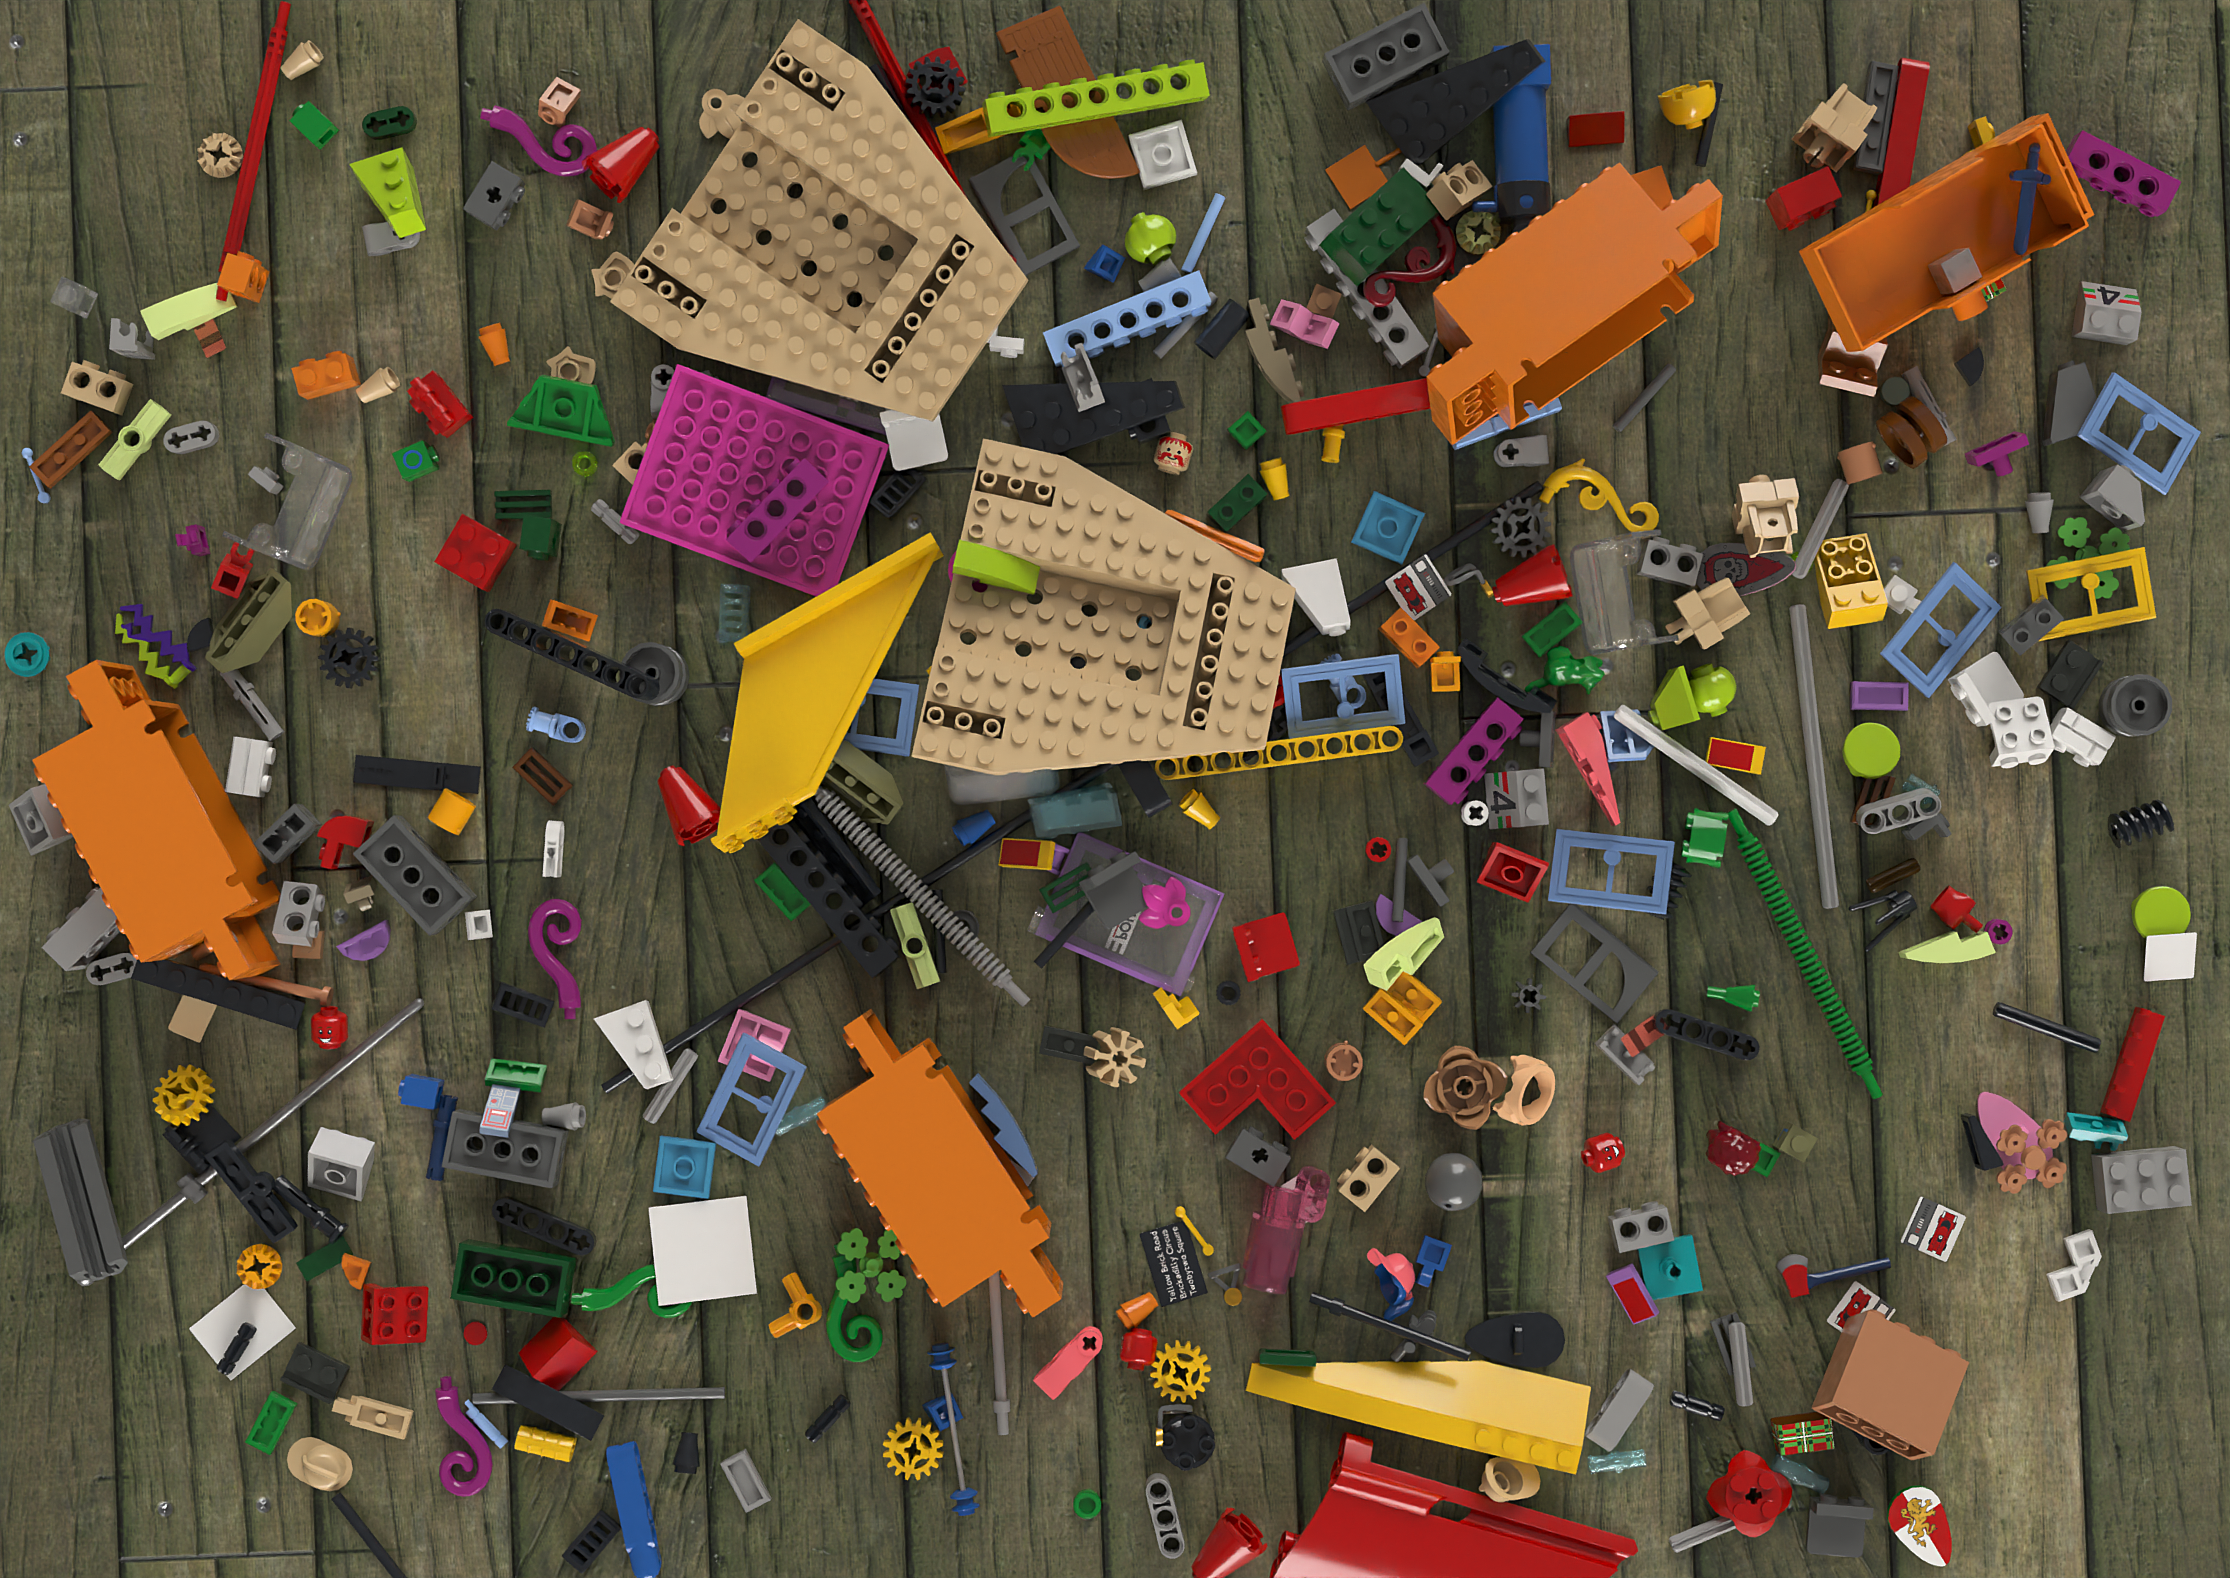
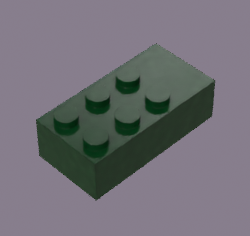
M1403 167L1330 232L1319 246L1346 276L1358 286L1419 231L1438 210L1427 197V192Z
M467 1239L459 1243L450 1299L560 1318L568 1313L577 1257Z

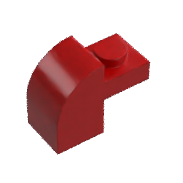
M338 816L328 820L317 834V837L328 839L327 843H324L320 849L319 859L322 860L320 867L338 869L345 844L359 848L370 838L374 821L356 816Z

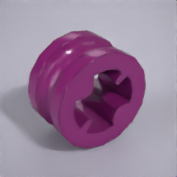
M1992 919L1984 927V932H1988L1992 943L2001 945L2009 942L2012 938V927L2005 920ZM1999 924H2001V930L2004 932L2003 937L1997 936V939H1995L1996 933L1993 932V928L2000 927Z

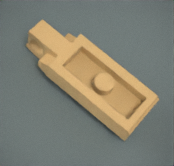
M352 1395L351 1400L338 1397L334 1401L332 1408L333 1412L346 1415L345 1421L350 1422L352 1426L399 1439L406 1438L414 1412L410 1409Z

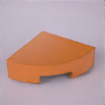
M345 1253L342 1257L344 1274L353 1287L361 1290L372 1262Z

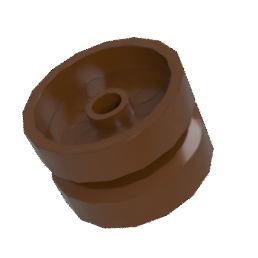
M1908 396L1896 405V413L1889 411L1876 421L1877 430L1884 443L1902 463L1912 469L1927 460V451L1935 453L1947 444L1948 438L1939 420L1924 403L1912 396Z

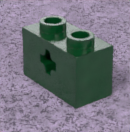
M1247 474L1210 508L1206 515L1221 531L1228 533L1266 498L1267 493Z
M524 515L519 549L527 552V556L535 560L549 561V556L558 557L562 524L551 518Z

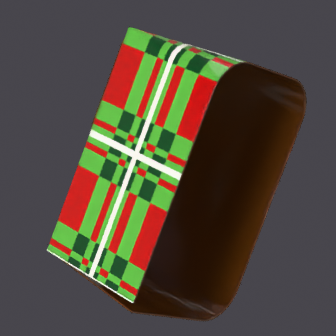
M1819 1412L1787 1415L1770 1419L1775 1450L1781 1456L1834 1449L1833 1420Z

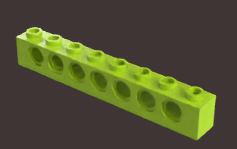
M1194 59L1179 62L1178 67L1168 68V64H1161L1151 67L1152 71L1142 73L1141 69H1132L1125 71V76L1114 77L1113 73L1099 75L1097 76L1098 80L1087 82L1086 78L1071 80L1070 85L1060 86L1059 82L1043 85L1042 90L1032 91V87H1025L1015 90L1016 94L1006 96L1005 92L991 93L988 95V99H985L982 103L988 137L1205 101L1210 95L1204 62L1195 64ZM1171 77L1179 78L1183 83V88L1180 90L1173 88L1170 83ZM1147 81L1152 82L1156 87V93L1148 94L1145 92L1143 83ZM1116 87H1125L1129 92V98H1120L1116 93ZM1089 92H1099L1102 96V102L1098 104L1093 103L1089 98ZM1062 96H1071L1075 101V107H1065L1062 104ZM1043 100L1048 106V111L1045 113L1038 112L1034 107V101ZM1011 104L1018 106L1021 112L1020 116L1011 117L1007 113V106Z

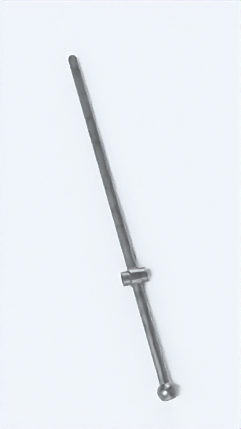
M421 998L415 999L236 1145L242 1154L245 1153L423 1007L424 1001ZM212 1165L196 1178L190 1172L177 1182L181 1190L122 1238L125 1250L187 1199L190 1198L196 1204L206 1196L208 1192L203 1186L218 1175ZM76 1280L81 1286H89L94 1283L92 1280Z

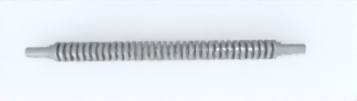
M819 786L815 794L818 808L821 809L825 806L822 812L827 814L830 811L828 818L836 817L833 823L836 825L841 822L838 828L842 830L846 827L843 833L847 835L851 832L848 838L852 840L856 837L853 843L858 845L861 842L858 848L861 851L867 848L863 852L866 856L872 853L869 859L871 861L875 858L877 859L874 865L878 866L881 863L882 865L879 867V870L882 872L887 869L884 875L887 877L892 874L889 880L893 882L897 879L894 885L898 887L902 884L903 886L899 890L904 892L907 889L908 891L905 893V896L908 898L912 894L913 896L910 901L913 903L918 900L915 904L917 908L923 905L920 911L922 913L926 910L928 911L925 915L927 919L933 916L930 920L932 924L938 921L935 926L937 929L941 926L944 927L940 931L942 934H945L947 931L949 932L946 935L948 940L952 936L954 937L951 941L953 945L959 942L956 946L958 950L964 947L961 952L963 955L967 952L970 953L966 957L968 960L973 957L975 958L971 962L974 966L978 962L980 963L977 969L979 971L982 968L985 969L982 972L983 976L988 973L990 974L987 978L989 982L993 978L995 979L992 983L994 987L997 985L1000 989L1004 988L1024 1007L1031 999L1011 980L1013 977L1009 974L1010 970L1007 968L1003 972L1002 969L1005 965L1002 963L998 967L997 964L1000 960L996 958L992 961L995 955L991 953L987 956L986 954L990 951L988 948L982 951V948L985 946L983 942L977 945L976 943L980 939L976 937L972 940L971 938L975 934L970 932L967 935L966 933L969 928L966 926L962 930L961 927L964 923L961 921L956 924L959 918L955 916L951 919L954 913L950 911L946 914L945 912L949 908L944 906L941 909L940 907L944 903L940 900L936 904L935 902L938 899L936 895L930 898L933 892L931 890L927 893L925 892L928 889L926 884L920 887L923 881L920 879L915 882L918 876L914 874L910 877L913 871L909 869L905 872L908 866L903 864L900 867L899 865L903 861L899 858L895 862L894 860L897 858V855L894 853L889 856L892 850L888 848L884 851L887 845L883 843L879 846L882 842L880 838L874 841L877 835L875 833L869 835L872 831L869 827L864 830L867 825L865 822L859 825L862 820L860 817L854 820L856 816L854 811L848 814L851 811L849 806L843 809L846 805L844 801L838 804L841 800L839 796L833 799L836 795L834 791L830 792L827 788L824 790Z

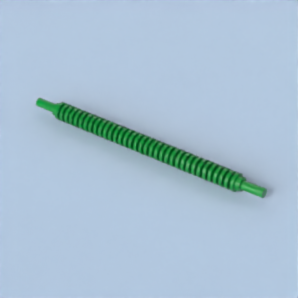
M1736 808L1727 812L1728 818L1739 837L1737 838L1739 843L1737 847L1739 850L1744 848L1740 852L1742 856L1748 855L1744 858L1745 863L1751 861L1747 865L1748 869L1755 868L1750 873L1752 876L1758 874L1753 879L1755 882L1761 881L1757 884L1759 889L1764 887L1760 891L1761 894H1768L1764 897L1765 902L1771 900L1767 904L1768 908L1775 907L1770 912L1772 915L1778 913L1773 918L1775 921L1781 920L1777 925L1779 928L1784 927L1780 930L1782 935L1788 933L1784 936L1785 941L1791 940L1787 943L1789 948L1793 947L1790 950L1791 953H1798L1794 956V959L1796 961L1800 960L1797 962L1799 967L1804 966L1800 970L1802 974L1807 973L1804 975V978L1809 980L1807 982L1808 986H1814L1810 990L1812 993H1816L1814 995L1816 1000L1820 999L1817 1003L1819 1006H1823L1820 1009L1822 1013H1825V1019H1830L1827 1023L1829 1026H1832L1830 1028L1831 1031L1836 1032L1834 1036L1836 1039H1839L1837 1041L1838 1044L1843 1045L1841 1050L1846 1052L1844 1053L1845 1058H1850L1847 1062L1849 1065H1852L1850 1067L1853 1072L1856 1071L1858 1076L1861 1075L1873 1099L1881 1097L1883 1093L1871 1072L1873 1069L1871 1063L1873 1061L1871 1058H1867L1869 1054L1865 1051V1046L1860 1045L1863 1042L1861 1038H1858V1032H1854L1856 1028L1854 1025H1851V1019H1847L1849 1015L1847 1012H1844L1846 1010L1845 1007L1840 1006L1842 1004L1841 999L1836 1000L1839 995L1838 993H1833L1836 990L1835 987H1829L1832 985L1831 980H1826L1829 978L1828 974H1822L1826 970L1824 966L1819 967L1822 965V962L1817 960L1819 958L1818 954L1811 955L1816 950L1814 947L1808 948L1812 945L1810 940L1806 941L1809 938L1808 935H1801L1805 932L1804 927L1799 928L1802 926L1801 921L1794 922L1799 917L1797 914L1792 915L1796 912L1794 908L1788 909L1792 906L1790 901L1785 903L1789 899L1788 896H1781L1785 893L1784 888L1778 890L1782 886L1781 882L1774 883L1779 878L1777 875L1771 877L1776 872L1774 869L1768 870L1772 867L1770 862L1764 863L1769 859L1767 856L1761 857L1765 854L1764 849L1758 851L1762 847L1761 843L1754 844L1759 840L1758 837H1754L1752 832H1748Z

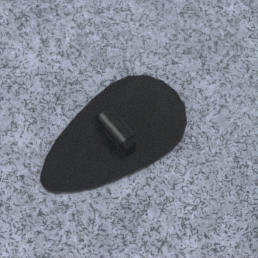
M1538 1311L1520 1312L1486 1320L1467 1331L1464 1337L1467 1345L1488 1358L1532 1368L1545 1367L1555 1362L1563 1352L1565 1344L1564 1331L1559 1322L1549 1314Z

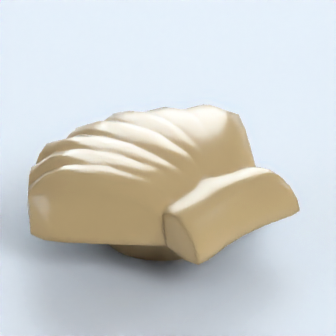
M613 252L600 269H592L595 282V296L606 295L612 299L633 268L634 263L621 253Z
M569 346L557 356L546 361L551 367L552 377L592 384L596 371L595 361L591 358L573 354Z

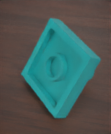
M1691 1234L1674 1237V1241L1637 1249L1642 1280L1653 1300L1703 1291L1693 1236Z

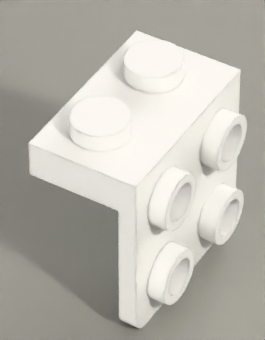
M885 408L886 411L879 412L881 422L885 427L895 470L901 471L947 460L948 451L940 414L932 422Z
M1997 652L1989 653L1948 679L1954 696L1961 700L1966 708L1968 718L1977 727L1987 726L1996 720L1988 707L1990 703L2023 699L2024 693Z
M2041 697L1992 702L1988 705L1996 719L1990 723L1995 742V748L1989 756L1992 767L2011 768L2017 766L2018 763L2025 762L2036 765L2048 759L2055 746L2044 701Z

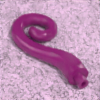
M496 105L493 107V110L482 108L480 119L490 121V127L512 134L532 160L547 172L566 177L582 174L589 169L588 167L584 170L581 161L586 156L597 151L595 139L585 128L578 125H565L554 134L552 146L555 153L560 157L569 158L572 154L571 150L564 144L568 137H576L582 143L583 150L581 156L575 161L563 162L552 158L544 151L529 126L520 116Z
M550 899L543 902L533 912L528 926V939L536 959L557 985L559 1008H564V1019H576V1008H581L580 990L572 974L548 950L543 938V926L547 917L557 913L566 916L570 924L566 932H559L555 924H549L547 927V935L553 943L566 945L578 937L582 925L581 918L577 909L571 903L562 899Z
M451 1376L440 1377V1387L435 1389L438 1410L444 1421L472 1447L477 1457L478 1469L476 1475L470 1481L461 1482L456 1480L451 1473V1468L455 1463L461 1464L466 1472H470L474 1464L471 1456L466 1452L454 1451L442 1459L439 1467V1477L443 1486L449 1492L462 1497L472 1496L482 1490L490 1479L493 1466L492 1455L484 1437L461 1412L458 1387L452 1386Z

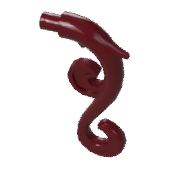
M1440 215L1430 221L1437 231L1435 235L1439 241L1436 247H1441L1438 261L1430 268H1421L1419 262L1423 263L1424 266L1430 263V253L1421 246L1412 248L1404 258V264L1408 271H1379L1366 278L1363 292L1369 303L1377 307H1385L1395 297V285L1391 282L1387 284L1385 294L1377 292L1374 285L1379 279L1420 283L1436 279L1448 269L1451 274L1455 273L1456 239L1450 225L1446 226Z

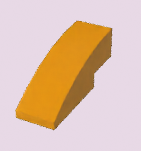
M1013 104L1007 106V113L1011 117L1020 116L1021 112L1018 106ZM983 107L935 128L944 154L961 151L1005 136L988 137Z

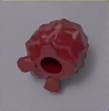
M1718 1121L1717 1126L1719 1129H1711L1706 1134L1708 1138L1707 1159L1711 1164L1719 1167L1725 1174L1733 1176L1748 1174L1749 1170L1754 1168L1759 1160L1760 1142L1740 1130Z

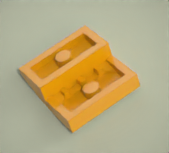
M1402 972L1387 991L1379 988L1364 1005L1363 1010L1405 1046L1423 1026L1428 1017L1439 1007L1442 1000L1414 975Z

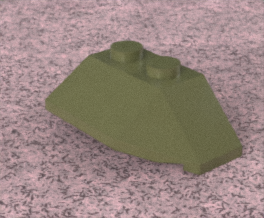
M273 568L267 571V574L260 575L250 581L243 589L239 598L235 600L215 627L210 641V650L206 653L205 659L221 673L259 662L292 618L290 582Z
M843 740L820 786L824 790L827 788L830 792L834 791L836 795L833 799L839 796L841 800L838 804L844 801L846 805L843 809L849 806L851 811L848 814L853 811L856 813L854 819L860 817L862 819L861 822L888 825L903 805L892 774L850 742Z

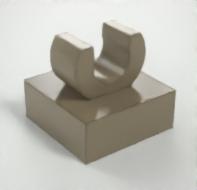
M372 875L346 884L343 895L347 904L357 901L361 911L372 908V903H374L372 895L375 893L377 883Z

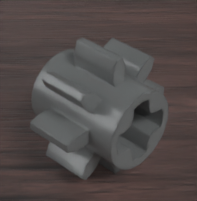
M1527 978L1525 985L1515 982L1518 989L1516 992L1510 993L1511 996L1517 999L1513 1006L1518 1008L1524 1005L1525 1013H1529L1530 1007L1533 1006L1540 1010L1541 1007L1538 1004L1540 999H1546V996L1539 992L1543 985L1539 983L1535 987L1532 986L1531 978ZM1525 989L1534 991L1531 995L1533 998L1531 1002L1522 1000L1525 997L1523 993Z

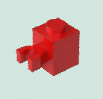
M235 541L230 554L227 553L221 562L211 588L238 599L245 588L254 564L249 563L255 549L249 548L247 555H240L237 550L240 543Z

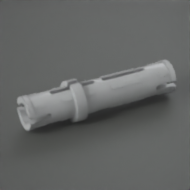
M1918 366L1901 374L1908 383L1912 396L1924 403L1939 420L1948 438L1947 444L1957 440L1945 419L1947 415L1938 407Z
M238 669L226 673L220 672V675L234 692L233 697L241 701L270 742L285 732L254 692V685L248 683ZM237 682L240 684V686L242 687V689H243V690L246 692V694L249 696L250 700L246 697V695L244 694V692H243V691L240 689V687L237 685ZM254 705L258 708V710L261 712V714H262V715L264 716V718L267 720L268 724L264 721V719L261 717V715H260V714L258 713V711L255 709Z

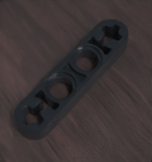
M1668 1009L1659 1010L1653 1017V1026L1661 1034L1741 1060L1754 1059L1759 1053V1043L1750 1035ZM1667 1014H1669V1020L1680 1023V1017L1684 1020L1679 1026V1035L1676 1034L1678 1030L1676 1027L1667 1026L1666 1029H1663L1664 1024L1660 1022V1018H1666ZM1695 1022L1700 1028V1033L1696 1038L1692 1039L1687 1036L1686 1027L1689 1023ZM1717 1031H1722L1726 1035V1042L1721 1047L1715 1046L1712 1042V1036ZM1733 1035H1736L1735 1042L1746 1043L1748 1040V1045L1752 1047L1751 1052H1745L1742 1055L1743 1050L1733 1046L1731 1048L1732 1052H1730L1729 1048L1733 1043Z
M502 1197L492 1207L493 1217L498 1222L574 1254L587 1255L596 1246V1236L591 1230L515 1198ZM508 1203L510 1204L509 1209L516 1213L522 1208L523 1211L518 1217V1223L514 1222V1219L517 1217L516 1215L507 1214L505 1217L502 1216L503 1211L499 1209V1206ZM527 1213H534L538 1216L539 1224L536 1228H529L525 1225L524 1217ZM557 1223L564 1227L565 1234L563 1238L555 1239L551 1236L550 1227L553 1224ZM571 1229H573L575 1232L572 1236L581 1238L583 1235H586V1241L590 1243V1246H585L581 1249L579 1248L580 1243L571 1239L569 1244L565 1243V1241L570 1236Z

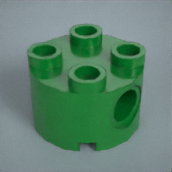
M1694 808L1693 813H1687L1685 829L1690 830L1689 841L1683 840L1681 857H1686V863H1702L1714 868H1720L1721 861L1716 860V858L1723 857L1728 824L1722 823V820H1728V813L1706 812L1698 808Z

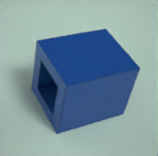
M415 1074L405 1076V1080H401L398 1090V1096L402 1097L401 1104L432 1110L439 1108L440 1095H442L445 1080Z

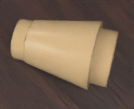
M310 40L306 43L301 42L281 66V70L290 80H293L295 77L319 66L320 61L324 57L317 46Z
M379 368L356 389V392L361 401L367 403L396 392L400 382L391 368Z

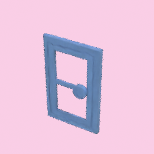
M2111 373L2077 436L2119 465L2128 467L2135 473V476L2163 495H2166L2201 432L2118 374ZM2118 395L2146 413L2141 417V426L2128 450L2099 431ZM2158 422L2180 437L2161 473L2133 455L2146 430H2154Z
M1953 562L1880 654L1925 697L1930 698L2001 609V606L1960 566ZM1953 584L1979 608L1957 638L1952 630L1943 629L1929 616ZM1924 620L1939 633L1938 642L1943 646H1949L1927 675L1900 651Z
M1399 654L1281 669L1289 739L1405 724ZM1385 671L1388 710L1353 715V706L1347 702L1344 677ZM1339 677L1341 704L1337 707L1339 717L1302 721L1299 683Z
M874 679L867 693L902 698L896 739L856 734L859 710L866 702L865 695L852 721L851 733H846L843 740L850 742L859 750L910 756L919 685Z
M1557 829L1548 901L1666 914L1675 842ZM1570 846L1606 850L1604 861L1609 865L1606 892L1566 887ZM1619 851L1657 855L1652 897L1612 893L1614 868L1621 860Z
M742 1033L697 1129V1133L751 1163L760 1166L807 1066L756 1038ZM750 1053L787 1073L774 1101L769 1096H762L757 1099L735 1087ZM732 1092L755 1104L761 1113H768L753 1144L717 1125Z

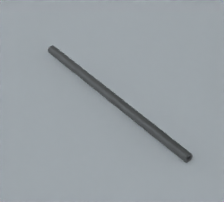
M725 1387L559 1391L578 1402L725 1399ZM473 1393L472 1397L473 1405L518 1404L498 1393Z

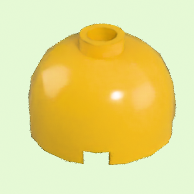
M1713 80L1698 81L1699 87L1696 85L1690 86V84L1682 85L1659 95L1660 108L1666 119L1675 125H1685L1686 129L1703 125L1702 119L1708 117L1715 108L1716 92Z

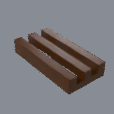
M533 747L512 767L553 806L573 786ZM533 756L564 786L562 788L558 787L529 758ZM524 763L556 792L554 796L546 791L522 768Z
M1887 775L1877 778L1869 803L1877 801L1883 781H1886L1880 800L1889 798L1896 778ZM1864 778L1850 819L1851 823L1859 825L1856 821V813L1864 804L1872 779ZM1872 813L1865 817L1864 823L1866 825L1874 824L1877 820L1876 813L1872 823H1870Z

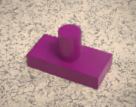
M2014 431L1964 454L1967 463L1977 467L1992 461L1996 475L1999 477L2013 472L2008 453L2029 445L2026 434Z

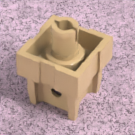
M1845 83L1840 86L1826 104L1824 102L1819 104L1792 138V141L1806 150L1803 157L1807 163L1816 156L1811 164L1812 167L1820 168L1825 164L1837 172L1846 160L1857 151L1868 135L1863 130L1872 119L1878 107L1867 105L1848 91V86Z
M1757 475L1752 477L1749 483L1738 484L1736 493L1737 503L1733 507L1732 520L1735 533L1743 534L1750 558L1756 557L1759 553L1786 551V554H1792L1791 535L1798 532L1795 509L1799 494L1795 478L1770 482V478L1767 475ZM1765 538H1774L1772 541L1765 540Z
M1724 578L1698 593L1692 589L1675 599L1673 603L1682 617L1667 624L1665 627L1670 635L1682 628L1680 632L1671 636L1676 645L1693 635L1701 649L1705 650L1722 640L1724 637L1721 633L1750 615V612L1736 592L1730 579Z

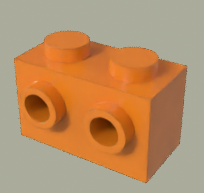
M335 351L326 354V358L322 360L306 359L300 361L299 366L291 368L298 394L309 400L361 385L354 358L346 353H342V351Z

